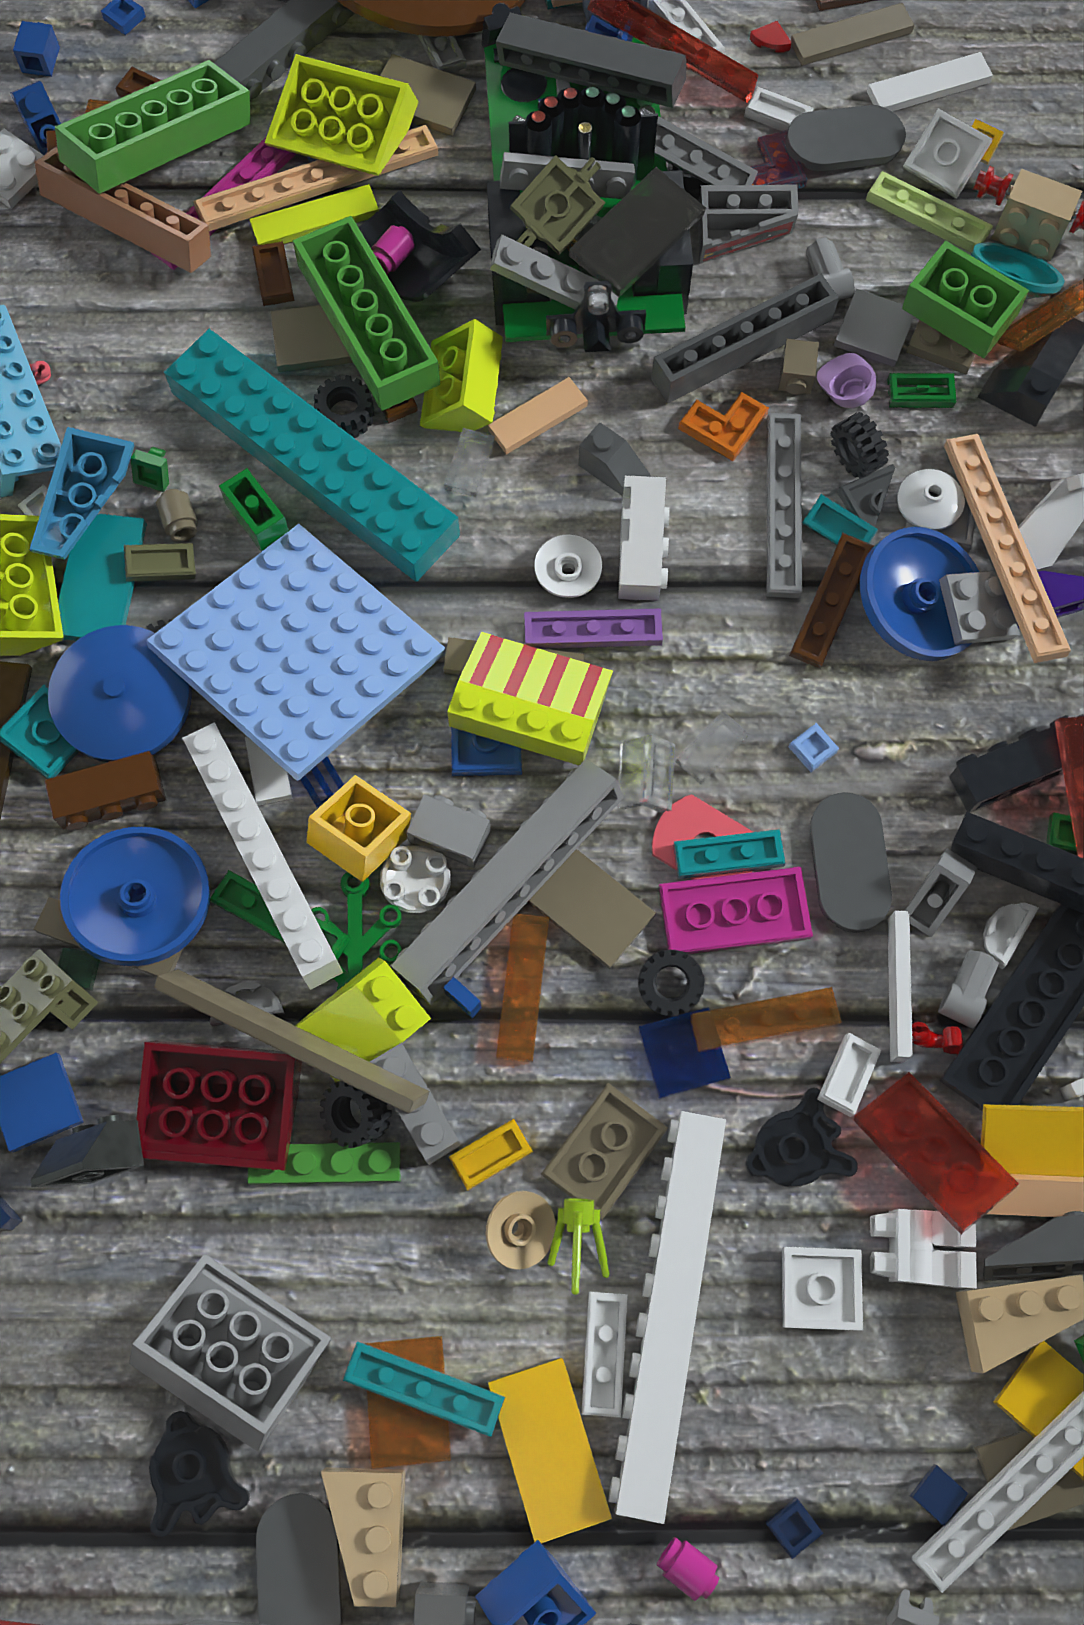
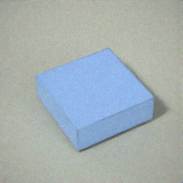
M817 723L798 736L788 746L810 772L821 766L839 750L837 745Z

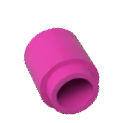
M394 225L390 226L371 247L386 275L390 271L394 272L415 248L412 234L406 228Z
M674 1537L666 1546L657 1562V1566L663 1570L662 1576L694 1601L700 1596L707 1599L718 1584L719 1577L715 1574L718 1565L686 1540L681 1542Z

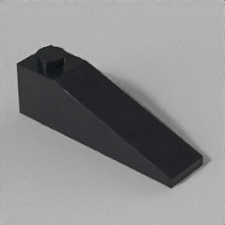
M1066 313L1061 315L996 367L977 398L1036 427L1084 345V322Z

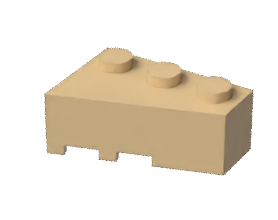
M1082 1275L955 1292L971 1372L985 1373L1084 1319V1281Z
M326 1467L321 1471L354 1606L396 1607L400 1600L406 1469Z

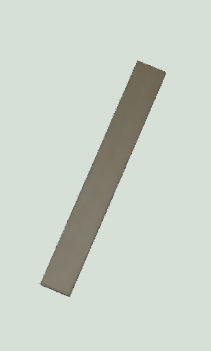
M179 969L157 976L154 986L156 990L406 1113H411L427 1101L430 1091Z

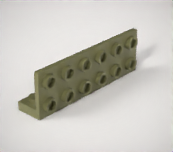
M41 949L28 958L21 968L4 985L0 986V1063L49 1012L73 1030L99 1003Z

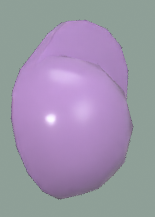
M856 353L840 355L827 362L817 372L816 378L820 387L830 396L835 404L844 408L853 409L865 405L876 389V375L873 368Z

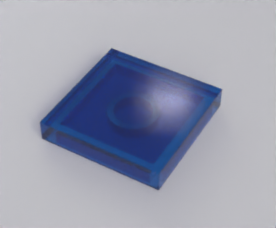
M709 1007L638 1027L659 1100L731 1079Z

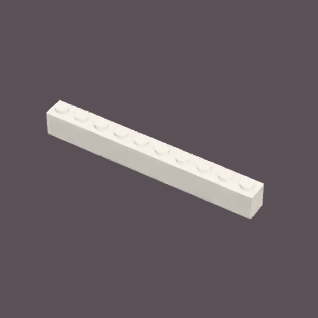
M681 1111L678 1115V1120L671 1119L667 1142L674 1143L671 1158H664L661 1180L667 1181L665 1196L658 1195L655 1218L661 1219L659 1235L652 1233L648 1257L655 1258L653 1274H645L642 1296L648 1297L646 1313L639 1312L636 1327V1336L642 1337L640 1354H632L629 1377L635 1378L633 1394L626 1393L622 1413V1418L629 1419L626 1436L619 1435L615 1460L622 1461L620 1477H612L608 1502L615 1503L614 1511L617 1515L661 1524L665 1522L726 1119Z

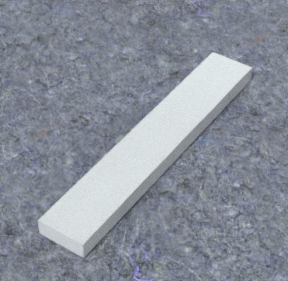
M1084 1391L912 1556V1560L941 1593L1084 1457Z

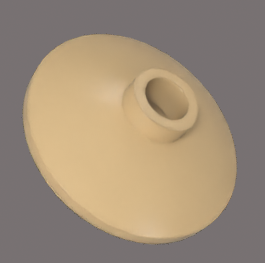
M516 1191L503 1197L492 1209L486 1225L487 1246L495 1260L503 1266L518 1270L532 1267L540 1262L551 1248L556 1229L555 1216L551 1206L543 1197L530 1191ZM517 1221L518 1229L512 1234L513 1225Z

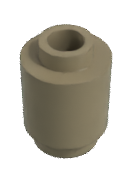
M178 489L164 491L157 499L156 506L166 534L173 541L177 542L191 539L197 533L198 521L188 494Z

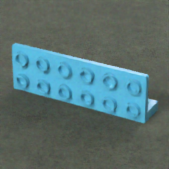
M0 305V497L13 496L14 483L19 480V476L53 471L61 449V443L5 305Z

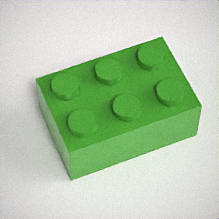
M945 240L909 285L902 309L984 359L1018 316L1029 290Z

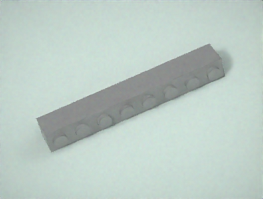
M587 759L577 768L571 770L566 780L558 789L545 798L542 806L530 818L522 822L519 830L507 843L502 844L497 849L494 857L482 869L474 873L470 882L461 892L448 901L445 909L433 921L424 926L421 934L412 944L398 954L396 961L391 967L402 982L432 1005L444 992L443 987L452 977L457 978L620 803L624 796L617 779Z

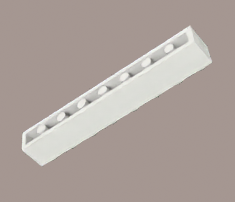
M215 722L183 737L309 989L311 990L342 974L343 971Z

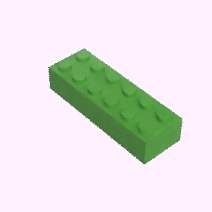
M207 60L55 126L59 161L100 194L251 124L250 91L213 62Z
M352 216L292 240L299 269L381 411L440 385L438 360Z

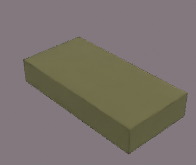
M193 543L124 545L126 581L195 579L196 577Z

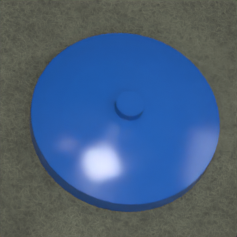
M923 527L899 529L879 541L868 553L863 563L860 575V594L863 607L876 632L898 652L923 661L944 660L963 651L972 643H954L939 579L948 574L976 573L979 570L969 554L957 542L943 533Z
M129 625L104 627L78 639L60 657L52 672L49 683V710L60 734L80 753L106 763L147 751L154 755L166 747L180 732L189 714L192 687L148 648L147 639L154 635V632Z
M152 827L122 828L93 840L77 854L69 865L60 891L61 912L74 940L81 948L95 958L120 966L153 964L179 952L193 940L201 929L210 905L208 875L196 851L178 836Z

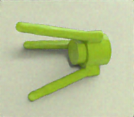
M567 1198L564 1199V1207L558 1208V1221L547 1264L549 1266L555 1264L565 1224H567V1232H573L571 1292L573 1295H577L579 1293L582 1233L590 1232V1225H592L602 1276L608 1278L610 1273L600 1225V1209H594V1200Z

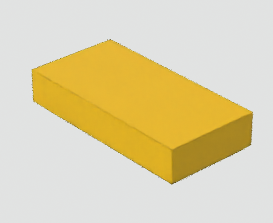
M512 1119L449 1156V1159L467 1191L530 1155L533 1151L515 1119Z

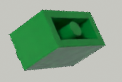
M248 468L219 485L226 506L261 552L285 533L289 532L285 517Z

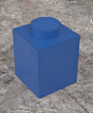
M22 21L13 48L21 72L52 77L60 49L52 25Z

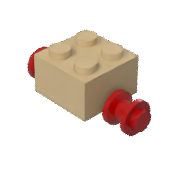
M989 166L987 172L981 170L973 188L979 191L976 198L982 199L988 194L995 197V203L998 206H1001L1005 194H1007L1006 199H1008L991 238L992 240L1051 261L1069 222L1073 220L1069 230L1070 233H1075L1079 228L1084 230V200L1078 211L1076 209L1082 193L1081 190L1024 169L1020 170L1014 186L1011 185L1009 188L1014 174L1008 173L1002 178L994 175V167Z

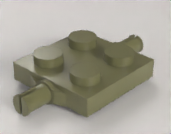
M556 155L510 206V209L524 222L527 228L517 242L530 247L538 239L545 242L558 255L568 247L605 204L592 190L588 182L601 168L598 162L595 163L594 158L591 157L578 172L568 167Z

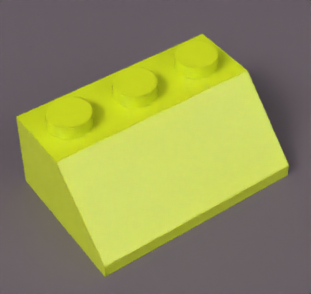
M473 319L431 341L430 349L438 360L440 385L424 392L420 418L421 427L424 429L471 433L493 422L499 367L502 357L503 337L478 320Z

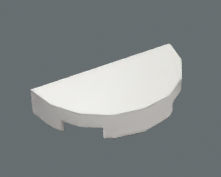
M1028 903L1009 904L999 908L987 920L983 932L984 948L988 955L992 956L999 963V968L1003 969L1006 967L1039 907Z

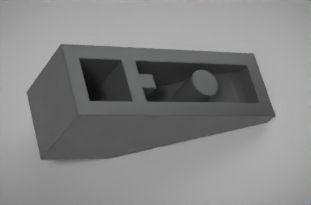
M1072 1211L1065 1213L1063 1216L1056 1217L984 1258V1281L1084 1275V1212Z

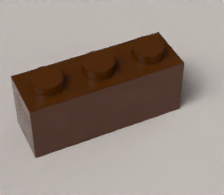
M150 751L45 780L53 819L63 830H79L86 827L88 822L99 819L114 820L120 818L124 812L134 809L139 811L155 808L159 802L166 801L158 763Z

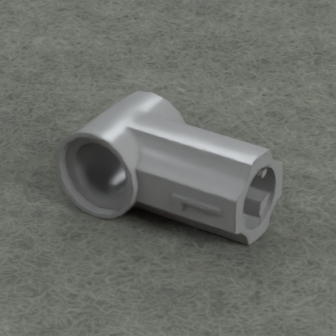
M826 237L815 240L813 244L807 247L805 253L814 277L822 273L839 297L838 300L853 297L855 287L850 269L843 268L833 241H829Z
M970 949L963 960L955 982L951 983L944 994L938 1012L973 1029L985 1009L987 1003L985 995L999 963L992 956L982 951L978 952Z

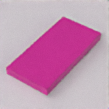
M801 867L663 883L658 886L668 950H679L687 954L806 940L813 937Z

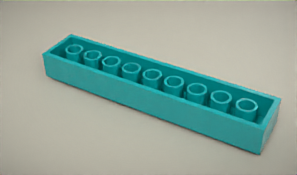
M210 328L164 371L173 395L415 582L459 538L458 516Z

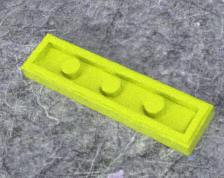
M368 184L249 220L258 245L281 241L286 244L349 216H352L355 223L368 220L379 211V208Z

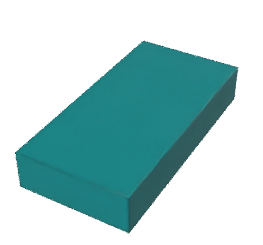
M820 494L802 522L803 525L835 545H838L842 533L870 544L878 531L874 526Z

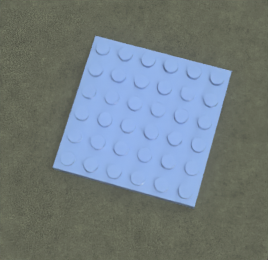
M299 523L147 639L149 649L297 781L445 654V647Z

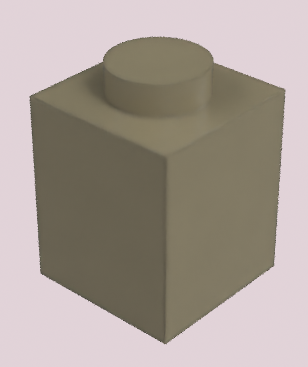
M786 339L781 360L778 390L788 391L796 395L811 393L816 376L819 342Z

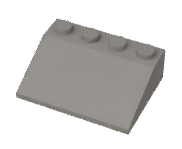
M204 1254L132 1344L129 1364L259 1452L286 1413L332 1338Z

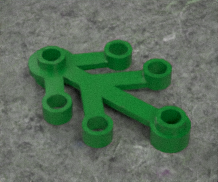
M348 872L342 876L340 881L341 889L347 897L348 935L351 938L343 951L348 957V972L341 967L343 973L332 978L338 983L337 991L363 970V956L390 929L398 927L402 921L400 909L392 904L386 905L380 911V918L363 935L362 898L369 893L370 882L367 877L357 888H350L348 882L356 877ZM321 907L311 909L314 916L316 914H323L325 916V923L340 930L330 921V917L325 909ZM389 911H394L398 914L393 922H387L384 919L385 914ZM395 940L385 941L380 947L379 958L386 961L390 966L396 961L398 954L402 951L400 944ZM390 946L398 949L397 955L392 958L384 954L385 950Z

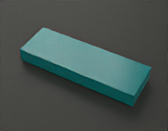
M780 829L674 841L673 844L678 879L784 867L786 864Z

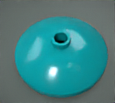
M983 242L976 244L971 252L972 257L1028 289L1029 292L1026 299L1053 295L1059 292L1065 283L1062 274L1049 263L1014 247Z

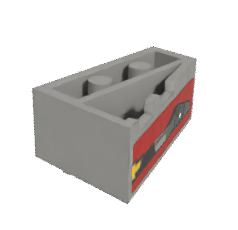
M701 185L698 200L699 264L792 234L798 217L797 185Z

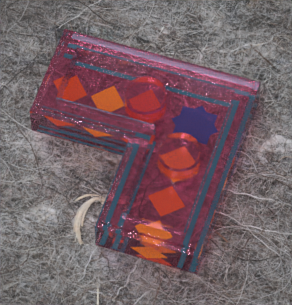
M787 130L758 137L757 147L764 163L750 166L758 171L752 185H797V189L806 187L808 179L801 162L798 160L797 163L787 152L785 145Z

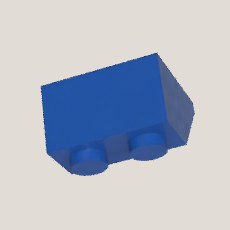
M539 1540L523 1551L514 1562L497 1577L493 1578L475 1596L491 1625H585L596 1615V1612Z

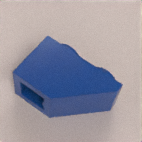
M36 81L12 91L10 94L41 154L45 155L47 154L46 131H55V126L60 125L61 122L42 82Z

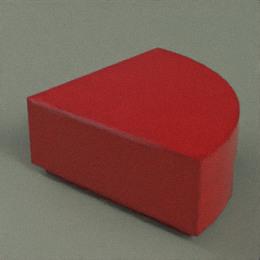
M778 21L752 30L750 33L751 42L759 48L764 46L775 49L777 53L786 52L791 49L792 42Z

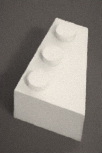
M625 476L621 508L618 599L659 601L660 590L667 589L668 568H662V558L668 557L669 538L663 537L664 527L668 528L669 507H665L666 477Z

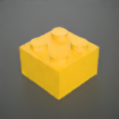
M354 775L309 816L306 843L363 882L390 856L394 848L400 846L407 839L411 813Z

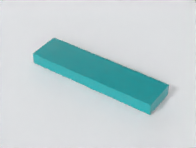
M359 1341L355 1345L342 1380L492 1437L505 1396Z

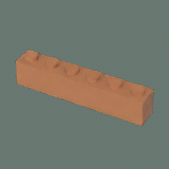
M57 147L34 162L41 196L190 273L211 257L208 224L126 182L99 194L59 161Z

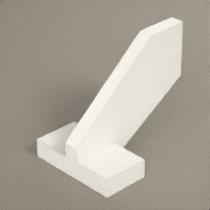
M1084 473L1050 482L1051 491L1018 526L1036 570L1054 564L1084 520Z

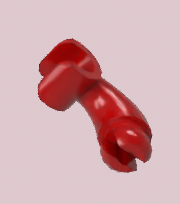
M923 1022L912 1024V1043L919 1047L943 1048V1051L948 1054H957L963 1046L962 1033L958 1027H946L943 1029L942 1034L932 1032Z

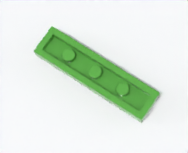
M338 1143L290 1144L286 1169L284 1171L248 1167L247 1183L259 1185L401 1182V1143H368L355 1148H348V1145L342 1147Z

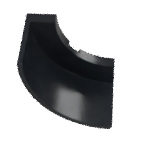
M399 190L359 229L370 248L390 226H402L412 234L414 250L394 272L390 271L387 276L400 298L419 302L430 296L481 251V248L461 223L456 226L439 224L437 227L430 225L429 217L421 212Z

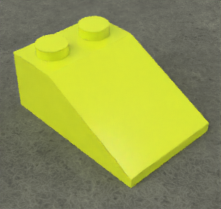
M378 957L295 1026L370 1062L403 1043L431 1018L386 961ZM331 1076L335 1082L340 1081L339 1079Z

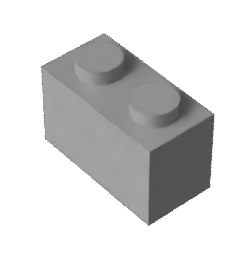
M424 794L407 830L409 842L417 846H425L443 854L449 859L475 868L491 831L490 820L486 819L484 813L476 809L467 808L465 811L453 806L454 803L446 797L434 795V798Z

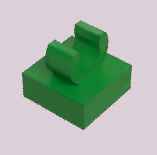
M151 447L148 453L136 449L130 459L133 483L164 492L169 485L167 459L163 458L166 451L156 447Z

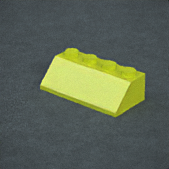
M0 514V656H21L63 640L51 556L33 553L29 550L39 516Z

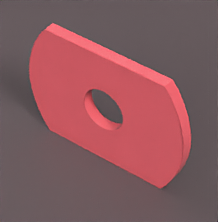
M691 794L672 804L659 819L653 835L652 856L677 870L673 848L674 841L692 840L700 834H710L717 837L752 833L753 831ZM751 870V871H743V872L726 873V874L709 875V876L691 877L690 879H691V880H695V879H704V878H712V877H720V876H728V875L752 873L753 870Z

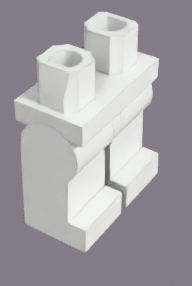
M896 1209L889 1211V1213L870 1217L871 1236L889 1238V1253L871 1252L870 1273L889 1277V1282L956 1289H977L976 1252L934 1250V1247L975 1248L976 1211L953 1212Z

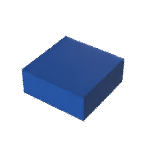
M112 0L101 10L104 21L124 35L129 33L146 17L144 8L133 0Z
M452 977L443 987L445 995L471 1018L482 1008L481 1001L456 978Z

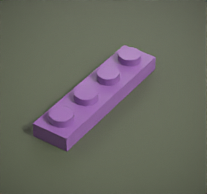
M661 609L524 612L525 645L535 648L662 646L663 642Z

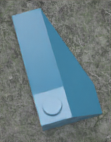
M67 427L29 550L31 552L65 560L125 477L134 449V442Z

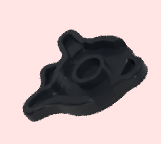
M815 1087L809 1088L795 1108L778 1113L768 1119L760 1128L753 1151L745 1161L746 1170L751 1176L767 1178L778 1185L790 1188L810 1184L823 1175L831 1174L847 1178L856 1174L858 1170L856 1159L846 1153L835 1150L832 1146V1141L841 1134V1127L837 1122L824 1114V1103L817 1100L820 1089Z
M186 1411L172 1413L167 1418L165 1432L153 1456L150 1458L149 1465L150 1480L157 1497V1505L150 1523V1530L157 1537H164L170 1534L184 1511H189L193 1521L202 1525L210 1520L218 1508L225 1507L235 1511L242 1510L250 1501L249 1491L237 1482L232 1473L230 1454L223 1438L212 1428L195 1421L191 1414Z

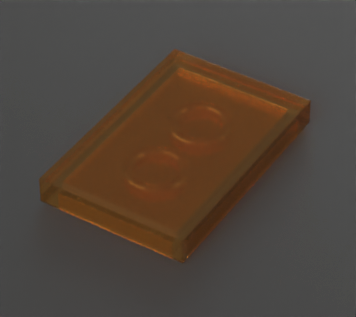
M443 1336L364 1343L445 1374ZM367 1390L371 1469L452 1460L448 1420Z

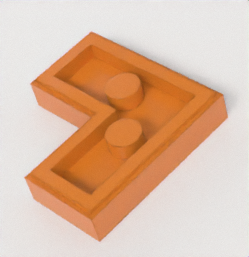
M741 392L725 415L696 399L679 422L678 429L734 461L768 414L769 407Z

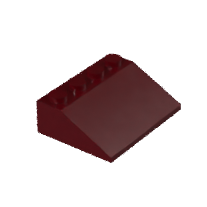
M158 1040L144 1042L136 1117L143 1158L284 1171L286 1169L299 1093L302 1061L282 1051Z

